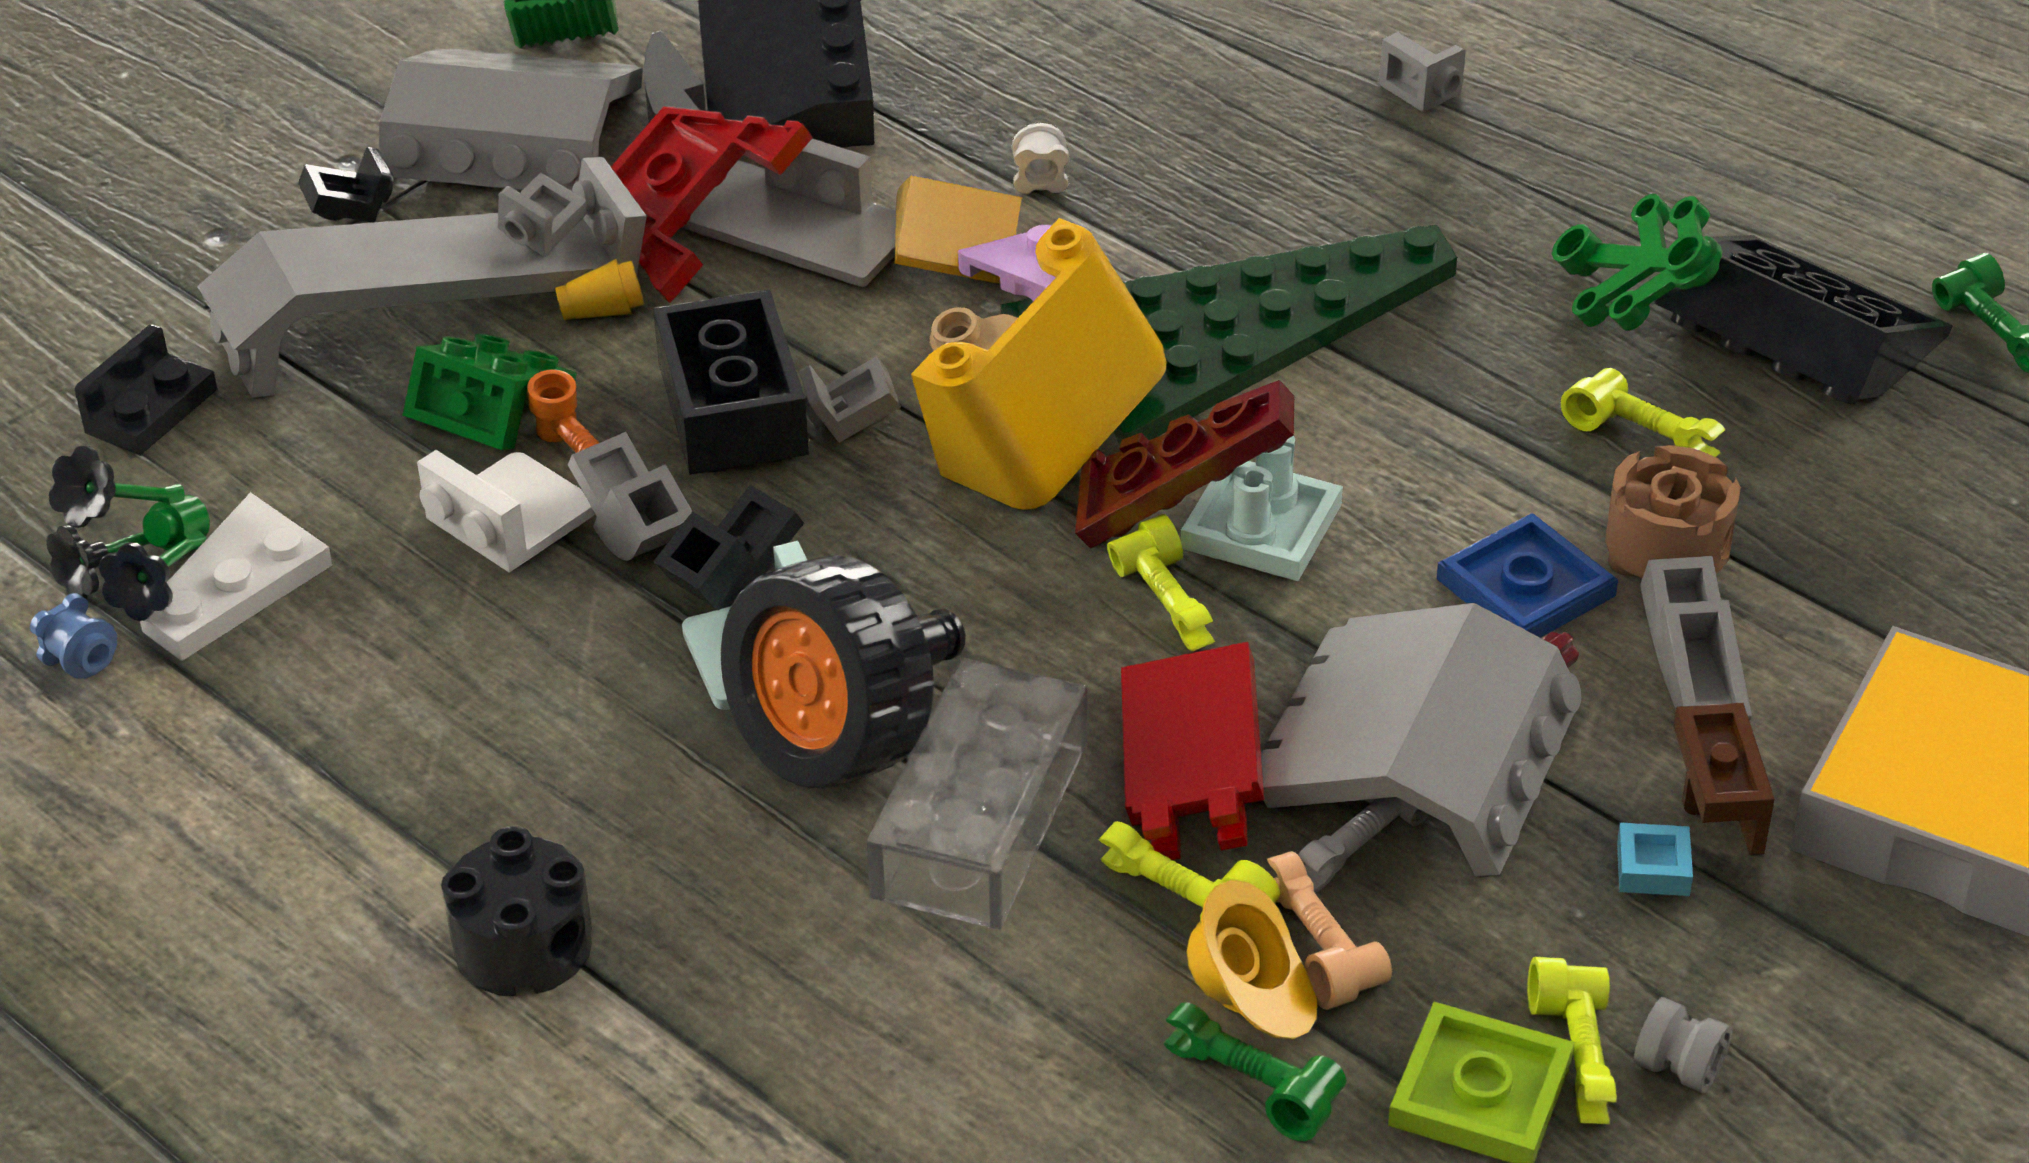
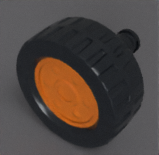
M840 555L807 560L782 567L755 578L736 597L728 612L722 633L721 671L723 685L731 713L742 736L756 756L769 769L783 779L799 786L820 789L831 788L860 780L892 767L897 762L904 760L913 751L925 732L932 711L934 697L932 666L939 664L943 660H952L958 657L964 649L966 633L961 620L952 611L945 608L934 610L930 614L916 615L899 588L881 571L863 561Z

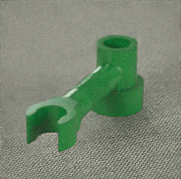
M1981 253L1959 263L1957 270L1933 280L1932 293L1937 304L1943 310L1949 311L1964 304L2006 342L2007 349L2014 356L2017 365L2024 372L2029 373V325H2022L1993 299L2004 292L2005 279L1999 263L1992 255Z
M1180 1003L1166 1019L1167 1023L1177 1027L1163 1043L1173 1054L1182 1058L1195 1057L1199 1060L1211 1058L1274 1088L1275 1090L1268 1097L1265 1104L1267 1117L1276 1130L1292 1140L1308 1141L1318 1133L1331 1115V1103L1346 1085L1345 1073L1334 1060L1326 1056H1314L1300 1069L1224 1033L1219 1023L1211 1020L1201 1008L1194 1004Z

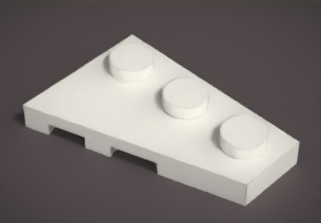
M250 492L168 580L167 584L173 593L172 603L162 611H154L152 616L145 621H140L142 632L183 661L331 567L332 561L329 546Z

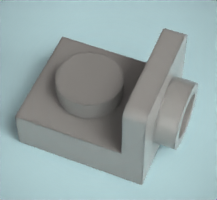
M1396 32L1382 39L1378 85L1418 110L1425 112L1461 93L1464 81L1466 51L1455 45L1435 55L1401 33Z

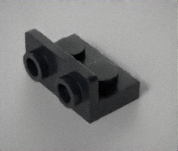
M149 324L75 386V395L86 434L141 456L217 391L218 388L214 371L169 354L163 329Z

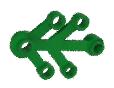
M1657 194L1646 195L1636 203L1631 212L1632 220L1638 225L1641 246L1602 243L1584 224H1578L1567 229L1555 242L1552 249V257L1569 274H1578L1581 277H1586L1593 274L1600 267L1622 269L1598 286L1582 291L1573 302L1572 312L1587 327H1594L1600 324L1609 315L1623 330L1631 331L1639 327L1647 319L1650 313L1649 304L1675 287L1690 289L1708 283L1717 273L1722 257V248L1719 243L1710 236L1703 237L1702 228L1710 217L1709 210L1695 196L1684 197L1671 209ZM1668 221L1678 232V239L1669 248L1666 247L1663 229ZM1661 272L1635 291L1629 290L1653 273Z

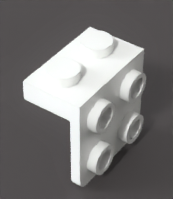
M437 450L417 461L421 483L419 495L425 509L426 519L509 573L595 515L582 489L521 452H514L505 456L478 475L473 474Z

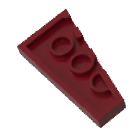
M1280 380L1217 403L1210 412L1209 417L1199 422L1188 414L1170 421L1167 432L1162 436L1148 440L1141 432L1125 438L1121 441L1120 451L1109 456H1105L1099 449L1095 450L1088 461L1081 467L1075 534L1090 549L1111 537H1120L1130 531L1136 523L1161 509L1168 510L1173 508L1186 495L1211 481L1217 482L1225 479L1238 466L1256 456L1277 450L1287 439L1294 436L1295 396Z

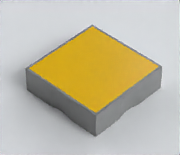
M1892 626L1801 792L1790 850L1882 884L1899 886L1927 894L1949 904L1962 913L2029 937V671Z

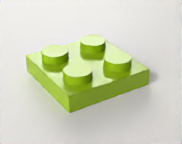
M1434 1001L1391 1102L1388 1126L1506 1162L1534 1163L1572 1063L1575 1042Z

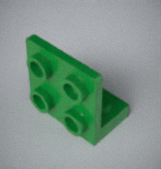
M475 334L474 341L456 337H443L441 344L416 346L402 415L500 450L513 449L517 440L529 380L535 374L545 370L566 372L574 380H576L577 373L559 367V358L554 355L533 350H526L524 354L509 350L510 342L501 337Z

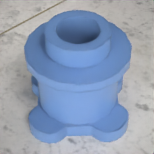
M77 593L67 595L62 604L49 611L41 610L30 623V631L37 636L39 648L36 656L41 662L48 666H53L60 662L67 674L74 678L86 679L96 675L111 662L117 647V633L114 627L105 620L87 616L86 611L89 603Z

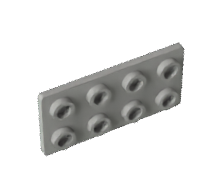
M812 139L781 176L766 167L762 168L738 160L727 173L725 180L711 191L692 213L688 223L682 227L702 236H708L860 287L867 286L895 256L896 210L875 204L872 201L870 157Z

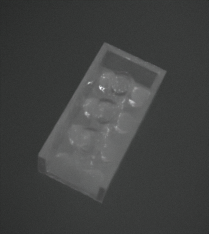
M961 657L867 839L870 898L1001 930L1087 745V686Z

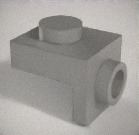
M540 173L521 192L507 186L499 193L498 229L502 230L513 242L519 245H526L542 256H545L586 216L587 200Z
M877 356L827 385L824 384L810 365L799 371L805 389L807 417L815 427L825 424L839 443L864 428L880 422L885 416L901 408L889 372Z

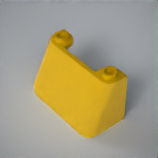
M1058 218L1041 236L1035 250L1040 268L1056 278L988 350L965 342L946 343L930 353L911 373L940 475L1003 504L1021 510L1035 509L1051 501L1088 461L1093 452L1106 441L1159 382L1166 371V358L1161 341L1093 234L1084 227Z

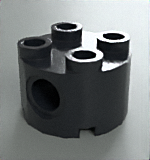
M519 826L501 828L492 835L490 842H486L462 856L452 870L443 877L441 888L456 964L459 972L475 987L498 996H516L515 987L534 985L535 994L553 990L574 977L589 958L592 946V923L584 868L582 863L563 845L541 837H532L527 829Z

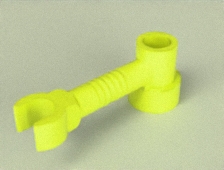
M1613 368L1602 369L1592 378L1587 377L1579 380L1562 395V413L1566 420L1579 430H1595L1610 417L1614 418L1618 415L1674 440L1676 446L1694 448L1714 457L1721 453L1720 450L1705 444L1701 438L1713 441L1722 434L1725 428L1718 421L1711 418H1703L1701 420L1694 417L1682 418L1664 409L1662 410L1660 407L1651 405V403H1646L1644 400L1641 401V399L1628 394V383L1625 377Z
M1160 514L1140 522L1137 531L1108 542V555L1117 574L1120 577H1125L1137 571L1171 615L1172 622L1189 651L1193 652L1215 642L1205 627L1206 624L1213 622L1210 613L1203 604L1198 603L1194 598H1189L1166 567L1183 559L1180 537L1174 524L1166 514Z
M1115 821L1098 839L1101 843L1111 847L1100 860L1113 871L1128 873L1132 876L1143 875L1202 908L1205 899L1213 888L1230 880L1249 882L1265 892L1274 904L1280 898V889L1274 878L1264 868L1248 860L1236 862L1221 880L1217 879L1215 882H1212L1155 851L1149 841L1142 838L1136 830L1123 822Z
M1533 957L1529 966L1527 982L1529 1010L1533 1015H1563V1018H1567L1570 1039L1575 1042L1573 1057L1576 1069L1575 1091L1578 1121L1580 1123L1610 1124L1607 1102H1616V1086L1614 1078L1610 1074V1069L1604 1063L1595 1010L1604 1011L1608 1005L1610 991L1608 970L1606 967L1567 966L1564 958Z

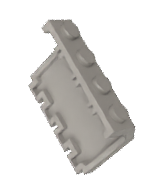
M453 48L435 49L401 59L398 62L379 122V151L395 178L497 188L510 186L513 189L523 190L535 177L542 173L572 191L574 183L579 181L582 158L599 156V138L609 102L642 89L643 67L605 62L591 63L590 61L550 57L539 58V56L507 53L492 54L485 51Z
M1476 603L1349 618L1345 626L1331 628L1326 633L1311 661V665L1307 668L1293 693L1288 707L1282 713L1266 742L1265 750L1261 752L1264 788L1263 801L1267 808L1398 797L1450 826L1475 877L1500 875L1513 845L1518 841L1520 830L1531 806L1540 793L1541 785L1551 763L1560 750L1561 742L1570 722L1580 707L1582 697L1579 681L1573 673L1569 672L1557 646Z

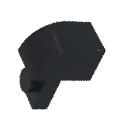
M749 485L719 526L714 525L692 511L654 560V563L672 582L715 609L720 610L732 606L739 593L751 581L767 573L775 562L773 547L790 543L804 522L795 511Z

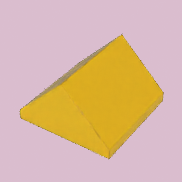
M910 175L899 186L896 196L895 264L1000 284V276L984 270L979 271L972 277L963 275L959 271L958 250L1015 236L1022 197Z

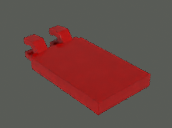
M1249 642L1121 667L1125 808L1132 826L1142 824L1145 840H1151L1154 850L1171 860L1181 859L1178 817L1209 811L1212 827H1218L1217 838L1221 851L1248 846L1245 804L1264 800L1255 664Z

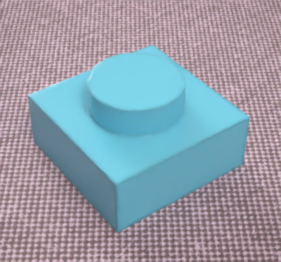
M1620 823L1617 838L1619 892L1690 896L1693 880L1690 827Z

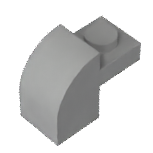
M626 432L572 454L568 462L571 472L597 516L593 528L606 547L622 560H631L667 544L692 512L666 464L648 471Z

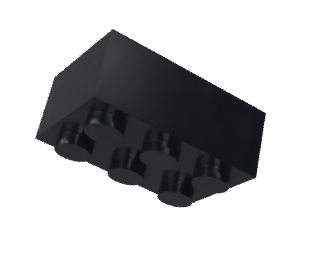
M770 290L653 308L658 363L689 475L718 472L733 467L763 462H778L787 458L809 455L805 396Z

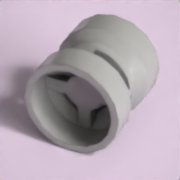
M1661 997L1651 1009L1642 1027L1635 1047L1634 1063L1653 1072H1659L1671 1066V1072L1678 1075L1682 1085L1700 1093H1705L1711 1087L1722 1067L1732 1038V1026L1713 1018H1707L1702 1021L1693 1018L1689 1021L1685 1006Z

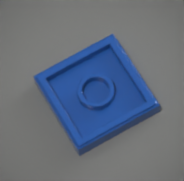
M1533 513L1438 562L1436 578L1465 603H1476L1540 638L1614 598L1618 587V579Z

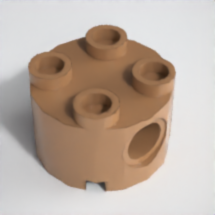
M1673 445L1655 447L1653 457H1645L1639 460L1640 451L1627 456L1615 469L1605 537V543L1609 551L1608 563L1610 567L1621 575H1635L1643 578L1648 560L1712 556L1717 574L1729 561L1741 489L1737 478L1732 483L1726 477L1728 467L1722 461L1694 448Z

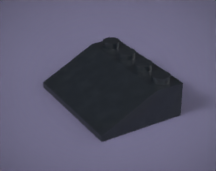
M698 0L708 111L720 112L725 119L743 121L747 116L764 117L771 125L784 126L787 120L798 121L806 127L813 139L841 148L875 145L873 93L861 0Z
M1754 235L1712 237L1722 248V257L1715 276L1708 283L1690 289L1675 287L1654 302V304L1673 312L1670 320L1675 324L1697 332H1703L1707 328L1722 335L1720 343L1724 347L1750 356L1754 355L1756 351L1773 359L1771 368L1775 371L1803 380L1807 375L1824 383L1823 393L1849 404H1856L1859 399L1882 396L1949 336L1953 325Z

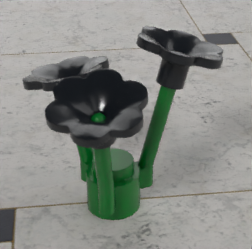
M78 446L71 456H60L52 467V476L55 483L49 491V503L55 511L63 512L67 524L59 526L57 532L49 534L46 540L48 552L52 557L50 568L55 581L59 585L65 586L68 595L77 593L87 599L89 594L98 591L99 579L95 568H99V572L105 580L102 587L104 599L113 607L124 608L126 614L131 619L145 621L152 616L154 611L166 609L173 599L172 590L167 584L170 576L168 567L189 552L197 550L207 540L206 536L209 532L210 519L205 505L197 497L185 495L184 488L180 484L161 488L115 483L111 465L100 461L97 451L90 446ZM113 497L159 501L151 506L149 512L145 514L142 532L108 544H104L101 541L89 544L80 538L77 530L74 528L85 527L92 518L104 517L110 508ZM152 544L167 551L158 557L148 555L142 546Z

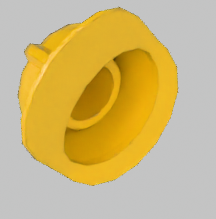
M1230 880L1215 886L1204 901L1201 921L1192 931L1186 951L1188 966L1196 984L1208 997L1221 1003L1224 1007L1240 1013L1256 1029L1274 1038L1294 1040L1307 1034L1317 1019V999L1311 980L1292 943L1288 927L1279 908L1265 892L1249 882Z

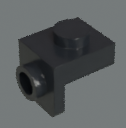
M367 147L357 173L305 164L298 184L312 213L333 221L347 218L375 223L382 203H386L392 194L393 175L388 169L379 149Z

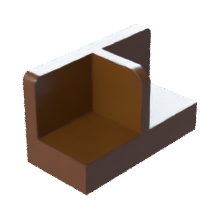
M1744 703L1677 706L1673 726L1687 770L1682 796L1685 811L1692 815H1700L1702 823L1739 821L1749 854H1764L1775 799Z

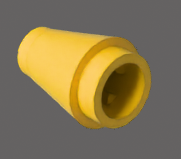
M614 259L567 282L566 285L555 287L564 321L573 318L583 319L632 314V308L644 305L632 260L618 264L617 259Z

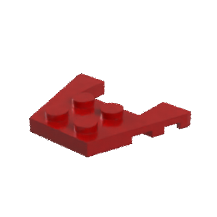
M663 106L613 163L611 168L647 216L639 264L648 274L654 288L667 302L671 303L703 266V263L694 252L672 240V236L688 223L692 213L711 191L725 180L727 173L742 156L752 159L781 176L813 139L802 123L787 120L784 126L771 125L764 117L747 116L743 121L728 120L720 112Z

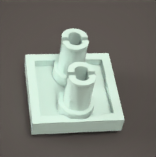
M1292 436L1277 450L1256 456V463L1247 461L1238 466L1225 479L1209 483L1181 529L1182 548L1211 558L1299 581L1342 505L1343 486L1293 473L1295 437Z

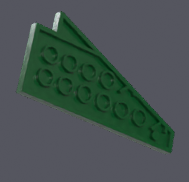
M1438 225L1415 226L1403 231L1376 236H1360L1343 242L1321 246H1306L1294 251L1266 256H1251L1245 260L1212 266H1197L1190 270L1157 276H1142L1135 280L1123 282L1163 345L1166 371L1159 382L1115 429L1114 434L1119 445L1123 439L1141 432L1148 440L1167 432L1170 421L1188 414L1192 418L1217 403L1234 396L1456 275L1457 256ZM1028 297L1021 301L1001 304V314H1008L1018 318L1033 301Z

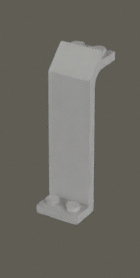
M604 157L582 158L579 181L574 183L572 192L587 200L586 216L545 256H542L526 245H519L513 242L502 230L498 229V213L261 231L201 282L198 288L211 310L210 327L213 339L216 343H222L225 348L232 373L235 376L240 375L252 398L273 396L276 389L281 339L285 331L295 321L304 316L323 312L553 292L555 287L566 285L567 282L614 259H617L618 264L632 260L637 274L647 216Z

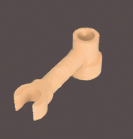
M1293 851L1267 858L1271 868L1274 869L1278 876L1274 878L1280 889V898L1277 902H1280L1284 908L1292 909L1323 949V951L1310 954L1305 961V970L1311 980L1317 1004L1326 1010L1355 1001L1360 991L1389 982L1392 977V966L1385 948L1376 941L1358 947L1355 946L1314 893L1313 882L1307 875L1301 858Z

